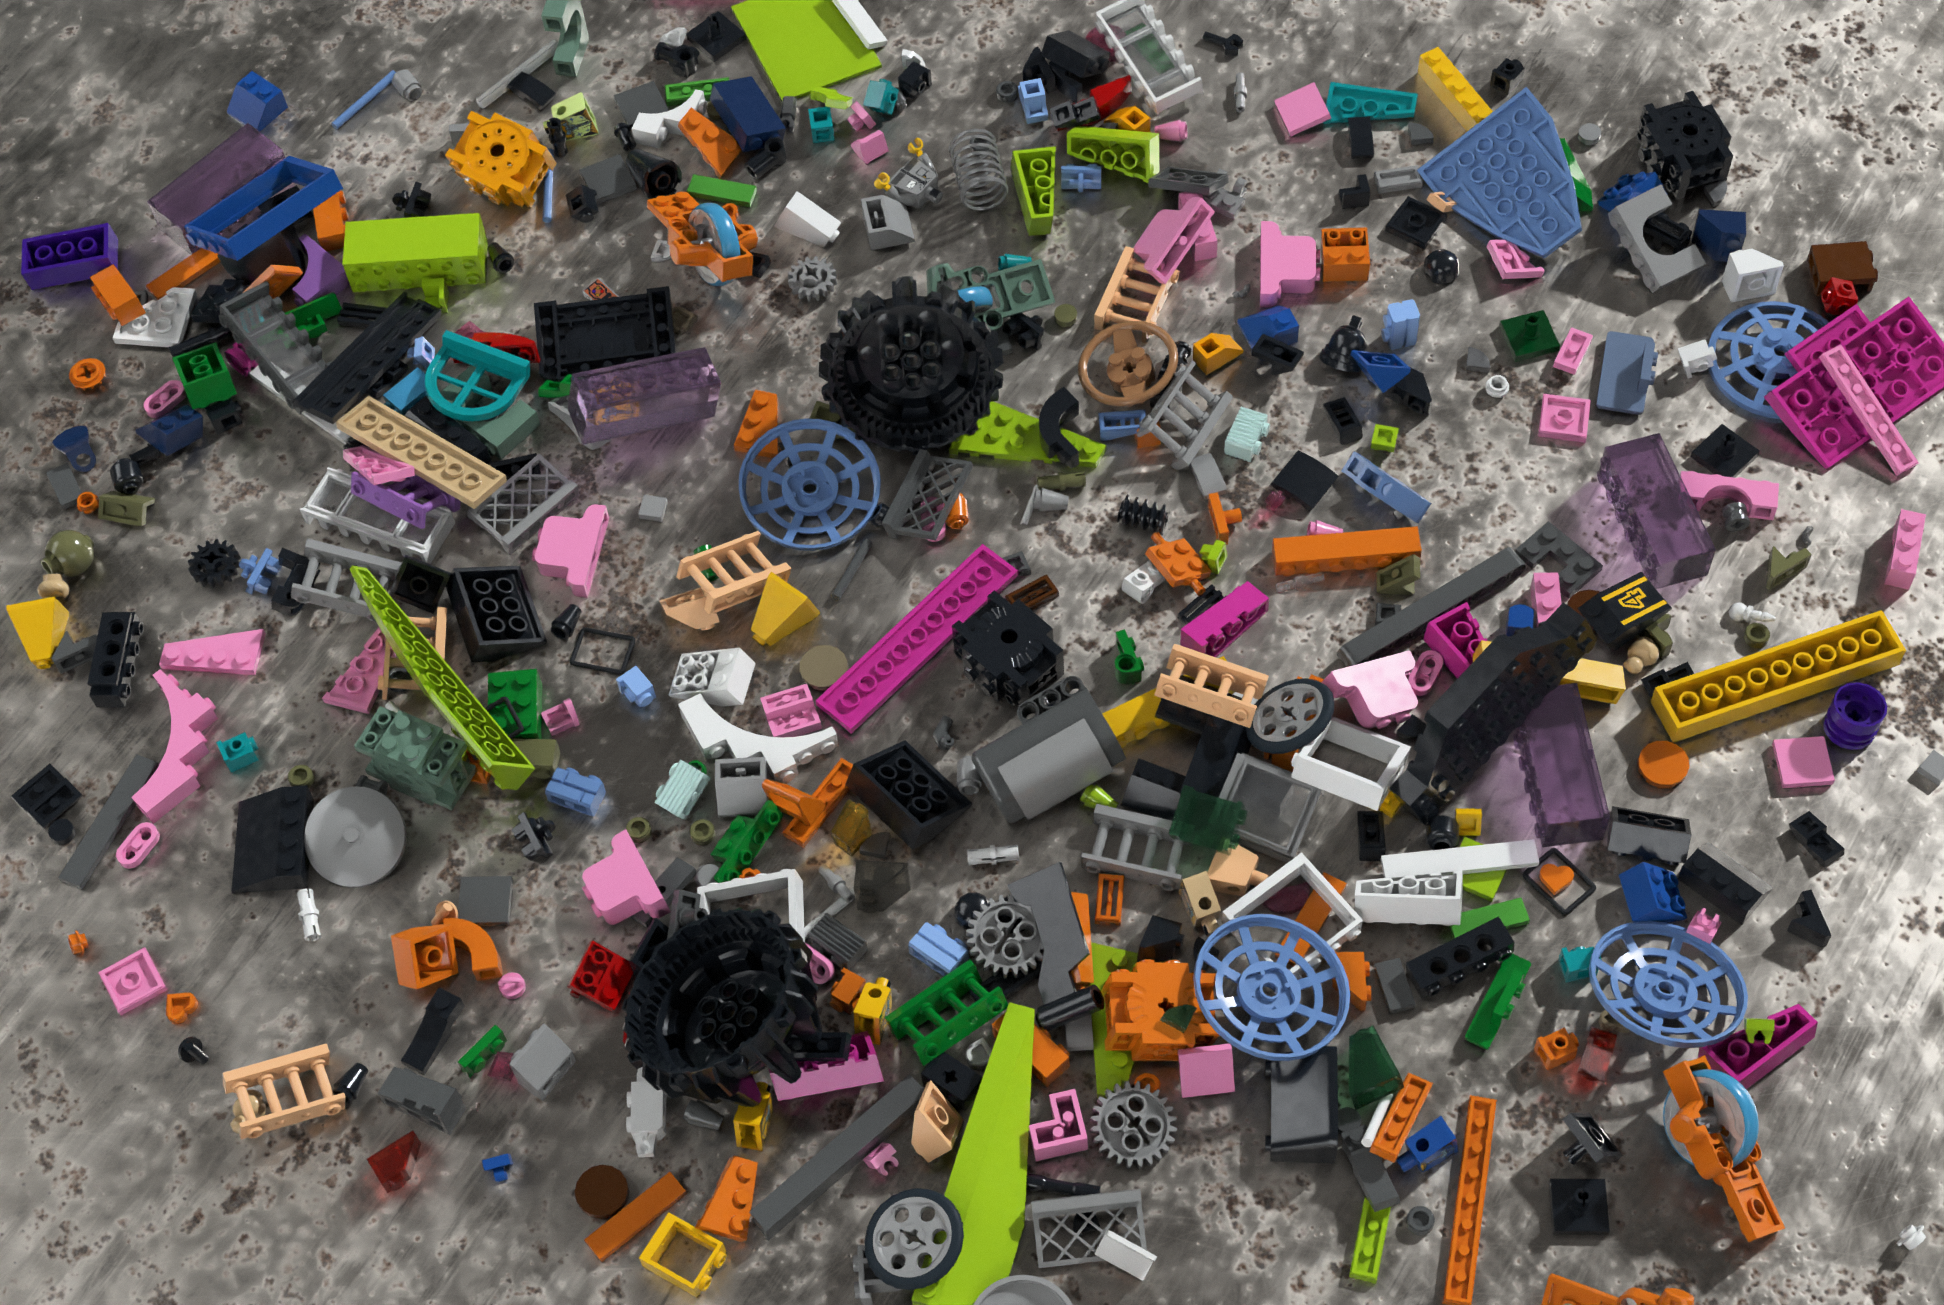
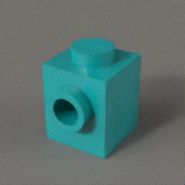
M879 79V82L870 80L863 106L877 113L892 115L899 90L892 86L891 81Z

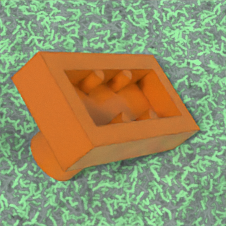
M1218 492L1208 494V509L1216 538L1228 545L1229 530L1227 525L1242 522L1241 510L1236 508L1223 511Z

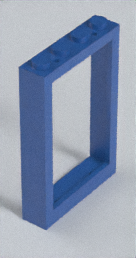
M288 156L184 226L188 233L186 237L194 246L196 245L204 250H209L215 254L217 253L238 261L342 190L343 187L334 169ZM291 183L305 186L229 239L217 235L220 231Z

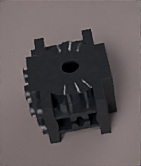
M1689 91L1685 93L1683 101L1657 109L1653 103L1644 105L1642 115L1640 116L1639 129L1637 130V139L1641 143L1638 150L1639 159L1647 166L1648 173L1656 172L1661 183L1666 184L1668 191L1672 192L1676 200L1685 197L1687 189L1713 181L1714 183L1722 180L1727 181L1733 159V154L1728 148L1731 135L1712 104L1702 106L1694 91Z
M994 590L987 596L988 603L966 622L962 623L958 620L952 625L953 651L963 661L964 675L971 682L975 681L979 684L985 695L988 697L992 696L997 701L1005 696L1012 706L1016 705L1019 707L1020 704L1028 700L1053 677L1058 680L1064 675L1063 649L1053 641V628L1018 599L1011 605Z

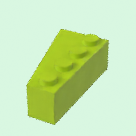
M1076 126L1067 132V154L1090 163L1095 162L1104 165V168L1110 170H1118L1125 173L1124 175L1137 177L1143 179V182L1148 183V179L1159 173V133Z
M1056 146L1012 151L1010 170L1029 236L1051 234L1054 212Z

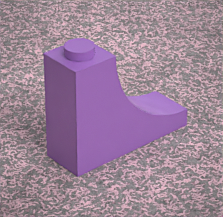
M304 234L298 238L303 252L308 256L307 270L300 282L292 289L295 295L294 302L298 307L332 292L338 295L350 285L344 267L339 261L308 235Z

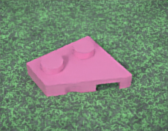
M1489 240L1487 249L1502 279L1540 278L1543 276L1544 268L1533 266L1529 262L1530 256L1521 251L1517 245L1507 240Z

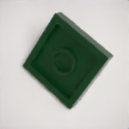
M1544 310L1500 321L1499 327L1515 362L1557 352L1560 349V344Z

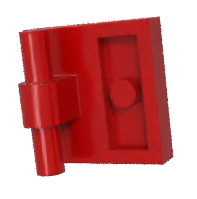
M592 940L589 942L567 987L571 989V996L579 998L582 995L612 1012L615 1010L633 971L627 959Z

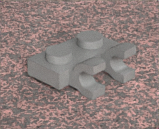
M1220 168L1217 173L1227 174L1226 171ZM1239 177L1232 192L1223 189L1224 185L1210 195L1202 194L1204 201L1215 212L1234 220L1245 204L1243 196L1247 192V188H1245L1247 180Z

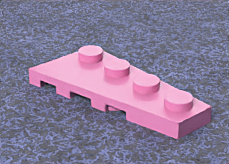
M362 445L343 450V459L373 485L390 481L402 482L407 477L415 476L414 466L385 457Z
M379 627L364 645L365 649L358 657L355 656L350 662V667L345 674L340 675L335 681L336 685L330 692H326L322 697L324 703L366 714L370 713L380 691L378 690V676L384 673L386 638ZM390 646V657L395 658L396 654Z
M264 629L166 643L164 644L159 665L161 669L256 675L266 633Z

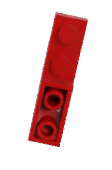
M1131 76L1118 78L1091 89L1090 97L1094 96L1097 100L1101 119L1079 126L1090 127L1117 110L1131 94ZM1058 128L1057 130H1058V132H1059V131L1064 130V129H1066V128Z
M480 332L474 333L473 337L469 338L526 359L530 363L540 362L535 341L526 337L507 333ZM453 359L454 363H464Z

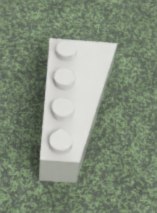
M1455 870L1453 875L1441 876V872L1430 873V878L1416 879L1414 875H1407L1399 881H1393L1390 877L1356 881L1355 912L1366 923L1460 925L1463 870Z

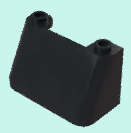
M1325 1046L1315 1054L1302 1059L1290 1061L1265 1060V1076H1270L1271 1132L1270 1135H1265V1152H1270V1161L1335 1164L1338 1149L1337 1046ZM1291 1051V1052L1281 1053V1054H1290V1053H1292V1051Z

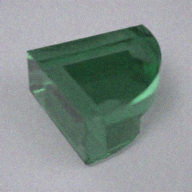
M1191 1005L1170 1008L1163 1014L1160 1021L1184 1033L1197 1008Z

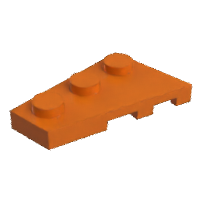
M692 107L678 124V128L693 147H697L701 152L704 161L715 170V175L718 179L724 175L742 152L734 137Z
M735 1155L729 1158L716 1184L717 1188L712 1198L708 1200L702 1218L698 1220L695 1226L696 1229L739 1242L747 1240L750 1221L749 1212L752 1207L758 1162Z

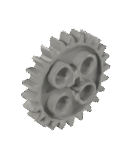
M1011 894L1008 901H1005L1003 896L999 895V902L996 903L992 898H989V907L981 903L980 910L982 913L978 911L973 912L975 920L968 921V926L972 929L966 930V936L971 937L967 940V946L973 947L970 950V956L978 955L975 962L976 965L982 962L985 963L983 971H987L991 967L993 968V976L1002 971L1004 978L1007 977L1008 972H1012L1014 978H1017L1018 970L1027 975V966L1035 970L1037 967L1035 960L1042 962L1044 948L1031 906L1014 902ZM1002 915H1007L1011 918V921L1002 923L998 918ZM1017 919H1022V921L1015 927L1013 931V937H1008L1001 951L998 954H995L994 951H996L1003 943L1004 935H1009ZM1023 929H1028L1033 933V935L1030 937H1023L1020 934V931ZM987 935H992L997 941L987 943L983 938ZM1013 949L1018 953V956L1010 958L1005 952Z
M1128 1081L1125 1082L1124 1089L1115 1084L1114 1093L1106 1089L1104 1093L1107 1099L1099 1096L1097 1102L1100 1106L1092 1108V1111L1098 1115L1091 1116L1089 1122L1096 1124V1126L1089 1130L1090 1133L1098 1134L1092 1142L1102 1144L1098 1151L1099 1153L1106 1150L1109 1152L1106 1158L1107 1161L1113 1157L1117 1158L1116 1166H1119L1122 1161H1126L1127 1169L1131 1167L1132 1162H1135L1138 1169H1141L1143 1161L1148 1166H1151L1153 1164L1152 1157L1160 1161L1162 1158L1160 1151L1167 1153L1170 1150L1165 1143L1173 1144L1175 1140L1169 1134H1174L1177 1131V1128L1170 1126L1177 1118L1168 1115L1174 1108L1173 1106H1164L1168 1098L1159 1099V1089L1154 1093L1149 1092L1150 1084H1147L1144 1089H1140L1139 1081L1136 1082L1134 1088H1131ZM1130 1101H1137L1141 1105L1142 1110L1134 1112L1129 1108L1128 1103ZM1121 1106L1124 1113L1119 1111L1117 1107ZM1108 1118H1118L1121 1122V1127H1111L1108 1123ZM1136 1121L1138 1123L1137 1128L1132 1127L1130 1129L1128 1127L1129 1122L1133 1123ZM1145 1123H1155L1158 1127V1132L1150 1133L1147 1131ZM1142 1136L1149 1141V1144L1144 1143ZM1133 1138L1136 1140L1138 1148L1129 1149L1125 1145V1139Z

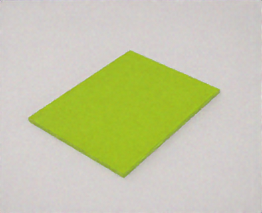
M747 0L731 6V10L743 32L746 33L749 43L781 101H783L784 96H794L798 99L809 95L815 87L828 88L882 68V64L874 50L865 47L832 0Z

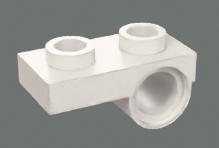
M1149 560L1124 578L1122 591L1139 603L1144 604L1151 597L1154 588L1166 579Z

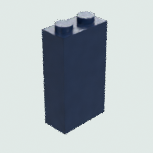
M752 76L713 83L710 101L743 152L764 148L765 142L770 138L776 137L783 141L786 127Z

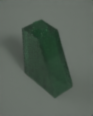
M1374 1026L1360 1029L1355 1034L1349 1036V1095L1355 1110L1404 1088L1400 1073Z

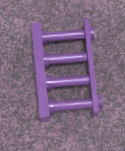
M356 471L351 473L352 494L420 529L425 528L426 513L441 505L446 506L452 512L460 510V500L417 475L407 477L405 481L395 482L385 487L381 484L373 485ZM404 488L412 491L404 496L397 493ZM421 497L430 500L422 505L415 502V500Z

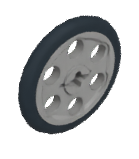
M1308 678L1286 681L1273 687L1254 704L1257 708L1251 727H1246L1247 737L1254 747L1271 754H1284L1304 747L1315 740L1331 721L1334 713L1332 692L1321 682ZM1293 695L1289 701L1283 702L1286 697ZM1309 697H1314L1311 702L1304 703ZM1274 711L1271 716L1264 718L1268 712ZM1316 714L1312 720L1306 721L1310 715ZM1270 729H1275L1272 734L1266 735ZM1297 730L1294 735L1286 737L1289 732Z
M915 1188L904 1190L888 1198L873 1214L867 1226L864 1240L865 1255L874 1274L885 1284L904 1290L925 1288L939 1281L954 1266L962 1250L964 1231L959 1211L943 1194L931 1189ZM930 1208L934 1209V1218L928 1222L923 1221V1212ZM908 1210V1219L905 1222L898 1223L896 1221L898 1212ZM939 1231H945L947 1234L946 1240L942 1244H935V1234ZM902 1232H905L906 1234H908V1235H910V1236H911V1235H912V1236H916V1235H917V1237L919 1238V1240H920L922 1243H924L925 1246L922 1245V1244L919 1243V1242H915V1241H912V1242H911V1241L909 1240V1238H908L904 1233H902ZM887 1233H893V1243L889 1246H882L883 1236ZM924 1255H931L932 1263L930 1266L920 1268V1259ZM898 1256H905V1265L900 1269H894V1259Z

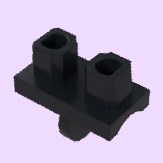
M415 182L410 197L406 190L393 195L392 202L396 205V210L402 211L405 208L404 218L425 216L426 210L415 207L418 204L427 208L431 199V193L421 190L422 183Z
M1020 313L1011 316L1010 319L1004 322L1003 332L1008 336L1016 333L1018 335V343L1022 348L1026 349L1032 346L1038 350L1042 347L1041 338L1044 334V328L1041 327L1042 318L1035 315L1030 318L1028 315Z
M525 812L518 815L520 822L511 830L515 838L520 842L529 838L530 842L521 848L524 856L531 861L541 855L546 858L552 856L553 852L547 841L553 838L551 833L556 828L552 820H544L543 817L537 819L528 818Z

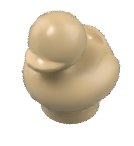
M62 574L43 575V582L39 584L37 592L42 599L49 597H63L65 599L69 594V586L63 581Z
M1639 637L1627 650L1628 660L1623 663V666L1629 673L1637 674L1642 671L1643 667L1655 664L1659 658V651L1654 641L1649 637Z
M247 1090L255 1117L264 1116L266 1114V1106L263 1102L262 1094L256 1090ZM237 1099L233 1104L235 1118L230 1123V1126L235 1133L239 1134V1123L244 1122L245 1119Z

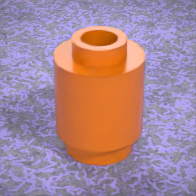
M961 493L945 521L946 525L952 529H961L969 522L967 500Z

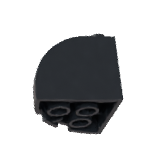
M293 223L238 261L226 258L220 254L217 255L226 271L235 279L245 280L248 286L270 265L300 267L303 274L293 284L298 283L303 278L305 272L304 254ZM243 225L237 231H235L233 235H235L237 232H239L248 225Z

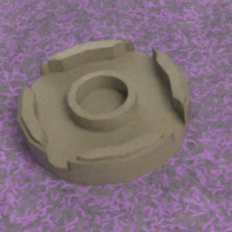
M819 645L809 649L803 655L799 671L805 684H808L815 690L826 691L848 670V661L845 654L838 648L830 645Z

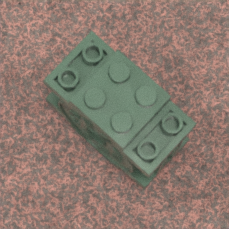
M380 706L354 745L356 751L372 758L365 769L368 775L386 781L390 788L431 806L435 803L451 811L477 772L475 765L462 760V755L467 749L466 742L445 734L441 727L400 710L396 713Z

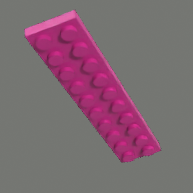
M982 544L815 700L816 705L852 734L952 639L953 624L958 620L962 623L966 622L988 603L987 596L994 590L998 594L1002 592L1018 576V570Z

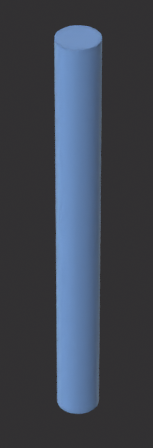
M392 70L335 119L331 125L338 130L392 83L396 72Z
M548 149L554 158V150ZM549 169L544 176L542 220L545 223L551 222L553 171Z

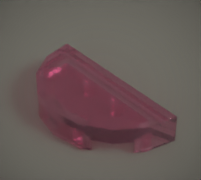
M1308 882L1282 888L1264 901L1263 905L1273 913L1280 915L1294 914L1303 908L1309 898L1310 886Z

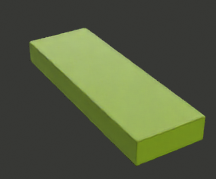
M1367 1197L1364 1198L1349 1277L1376 1283L1391 1207L1374 1212Z

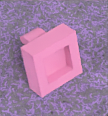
M857 101L850 106L855 114H852L847 120L856 131H859L864 124L870 130L876 125L872 117Z
M1702 908L1696 912L1686 932L1710 944L1722 922L1719 921V915L1716 914L1712 918L1706 915V909Z
M882 1142L863 1159L869 1168L877 1169L883 1176L888 1175V1172L884 1169V1164L887 1161L894 1167L899 1165L898 1160L892 1156L897 1151L890 1143Z

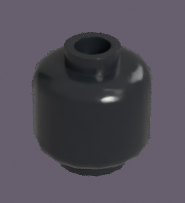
M128 458L119 459L110 469L113 487L118 492L133 494L144 483L140 465L136 461Z
M1441 815L1433 817L1428 821L1426 825V844L1430 849H1448L1458 846L1459 824L1455 819Z

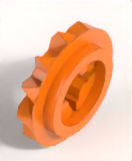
M86 358L73 365L69 372V379L76 389L81 388L84 391L89 387L94 389L96 384H102V379L106 377V368L100 360ZM86 370L91 373L90 378H86Z

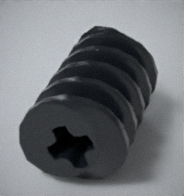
M1127 494L1121 503L1117 523L1122 519L1123 524L1128 525L1131 521L1132 527L1136 528L1140 524L1142 530H1146L1150 526L1152 533L1156 532L1159 528L1160 535H1164L1169 523L1170 512L1166 511L1165 504L1158 510L1157 502H1154L1151 508L1148 507L1147 499H1145L1142 505H1139V497H1136L1132 503L1130 502V495Z

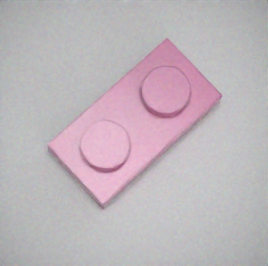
M1571 327L1554 361L1553 367L1575 375L1592 342L1593 335Z

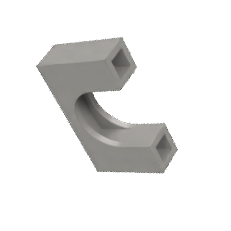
M1662 185L1654 187L1616 206L1608 213L1612 227L1619 233L1622 245L1628 249L1634 266L1639 269L1643 276L1644 284L1650 288L1652 293L1698 271L1706 264L1695 244L1672 255L1658 254L1646 244L1643 237L1645 221L1664 212L1672 205Z

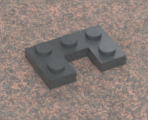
M1549 521L1515 550L1518 556L1532 569L1548 555L1562 565L1564 569L1558 573L1560 592L1568 599L1602 571L1603 567L1600 562Z

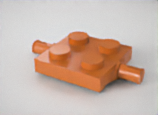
M1159 532L1153 533L1151 540L1154 541L1156 546L1148 547L1145 555L1172 588L1181 585L1191 586L1198 596L1202 595L1206 589L1199 580L1209 578L1212 572L1185 538L1168 542L1164 540Z

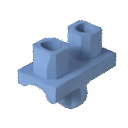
M1066 164V166H1061V189H1078L1079 193H1083V189H1101V166L1097 164H1088V166Z
M266 548L257 564L258 558L254 555H251L249 560L241 559L239 562V567L243 570L241 576L247 578L251 574L247 581L248 587L245 592L251 595L254 590L263 594L268 593L272 580L264 577V572L266 571L277 576L282 567L279 565V560L272 556V550Z

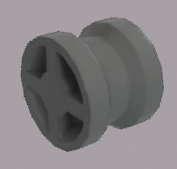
M1730 503L1722 509L1723 517L1726 518L1725 527L1727 530L1733 532L1740 531L1749 526L1750 520L1746 515L1747 508L1744 503Z

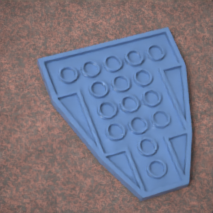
M1527 87L1417 170L1433 192L1445 193L1443 196L1441 194V199L1445 202H1450L1446 200L1447 197H1450L1456 202L1457 205L1454 204L1452 207L1455 213L1496 238L1507 240L1519 248L1542 258L1549 256L1582 231L1575 184L1555 123Z

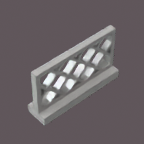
M538 454L477 508L473 509L470 512V516L502 544L503 549L511 555L537 533L540 527H543L548 517L559 514L579 496L578 485L572 479L569 481L543 456ZM540 463L546 468V474H532V468ZM518 480H529L528 489H515V483ZM532 480H545V489H531ZM548 480H559L563 485L559 489H548ZM502 494H511V504H497V499ZM514 495H528V504H514ZM531 495H545V501L541 504H531ZM484 509H494V518L483 519L479 513ZM497 509H511L510 519H497ZM514 509H528L527 516L524 519H514ZM496 524H510V530L504 536H501L496 531Z
M1140 1189L1031 1201L1038 1267L1047 1268L1106 1261L1098 1256L1088 1255L1091 1251H1096L1094 1247L1115 1220L1128 1229L1123 1238L1126 1239L1130 1232H1132L1140 1239L1141 1248L1147 1251ZM1136 1207L1137 1219L1129 1227L1118 1216L1124 1208ZM1111 1209H1119L1115 1215L1110 1211ZM1105 1210L1113 1217L1104 1230L1091 1221L1097 1211ZM1085 1212H1092L1088 1218L1082 1214ZM1077 1213L1086 1220L1077 1233L1064 1224L1070 1214ZM1065 1215L1061 1221L1055 1216ZM1051 1217L1059 1223L1050 1236L1040 1230L1039 1218ZM1088 1223L1101 1232L1092 1245L1079 1236ZM1137 1223L1139 1228V1234L1133 1230ZM1061 1226L1074 1235L1065 1248H1062L1052 1240V1237ZM1041 1235L1046 1238L1043 1245L1041 1244ZM1076 1238L1089 1248L1083 1257L1075 1258L1067 1252ZM1050 1241L1062 1252L1056 1260L1044 1262L1042 1250ZM1064 1254L1071 1258L1060 1260Z

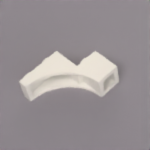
M695 89L686 102L667 112L656 114L639 112L632 127L634 141L637 144L659 148L662 141L666 140L668 133L685 136L678 128V124L691 107L701 115L702 113L705 114L707 101H705L704 91Z

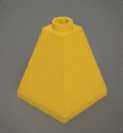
M770 572L751 627V631L754 633L752 638L762 646L765 643L771 646L818 617L820 611L807 596L773 572Z
M55 597L6 605L7 612L30 661L37 669L50 668L51 664H54L52 657L64 635L69 611Z

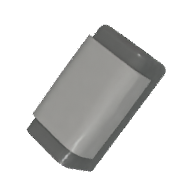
M1076 676L1066 677L1020 704L1017 709V715L1022 725L978 749L971 757L992 798L1009 823H1015L1024 817L1028 820L1032 819L1112 773L1113 766L1127 759L1116 736L1088 689L1084 686L1081 679ZM1073 689H1079L1076 693L1069 694ZM1057 701L1055 705L1048 706L1049 703ZM1035 714L1032 718L1026 719L1028 715Z

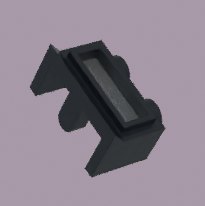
M1662 212L1645 221L1643 237L1646 233L1654 236L1652 245L1658 250L1664 245V242L1673 246V254L1685 249L1690 243L1692 230L1685 223H1676L1667 214Z

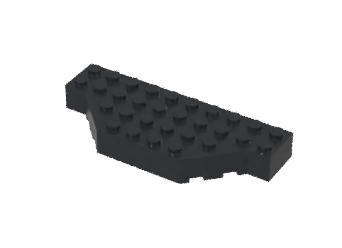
M1563 602L1546 621L1540 622L1537 628L1532 629L1528 626L1515 630L1514 635L1509 637L1505 634L1497 636L1426 712L1424 721L1427 722L1424 732H1419L1414 750L1417 752L1414 761H1409L1406 771L1389 788L1401 805L1425 825L1430 819L1437 816L1440 808L1454 798L1456 791L1464 783L1471 780L1474 772L1481 765L1488 762L1491 754L1507 741L1514 729L1520 727L1529 713L1542 704L1544 697L1559 686L1561 679L1568 672L1575 669L1578 661L1586 653L1592 651L1598 640L1583 616Z

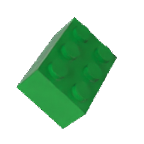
M216 342L172 358L193 410L205 408L219 400H228L237 394Z
M537 669L488 673V706L501 697H507L524 727L523 732L515 736L514 739H542V682ZM505 702L488 712L507 735L519 729Z

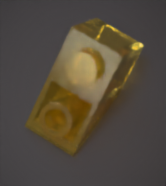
M849 799L833 826L831 834L833 843L853 857L872 833L868 810L862 804H855Z

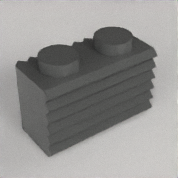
M825 913L824 917L807 934L809 945L829 958L837 970H841L843 967L851 970L868 951L867 941L828 913Z

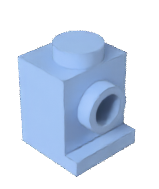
M634 666L616 679L619 691L625 694L631 703L635 701L640 708L649 705L656 698L653 685L637 666Z

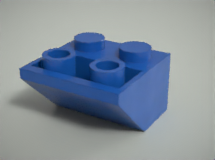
M1640 172L1633 175L1629 173L1624 174L1618 178V182L1613 187L1604 191V196L1597 203L1608 212H1611L1616 206L1654 187L1662 185L1656 172Z
M1642 862L1619 874L1633 922L1657 921L1670 923L1688 918L1685 911L1686 904L1680 895L1679 881L1674 872Z

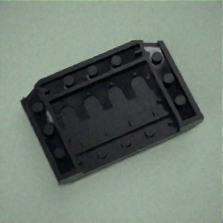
M669 286L649 288L645 294L566 304H557L556 300L534 303L537 350L540 357L539 374L541 378L561 382L568 374L590 377V380L593 377L617 374L637 376L656 373L677 361Z

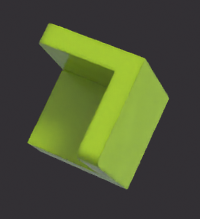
M445 278L422 279L425 302L440 308L441 313H448L449 290Z

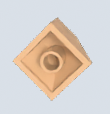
M702 587L660 600L666 615L694 629L708 630L715 627V623L720 622L717 612L709 615L704 610L708 594Z
M932 1081L926 1084L916 1107L911 1144L914 1146L917 1154L921 1155L927 1163L952 1150L964 1121Z

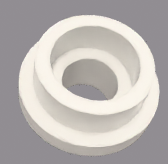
M1495 375L1486 382L1485 389L1490 396L1501 398L1508 393L1509 383L1505 377Z

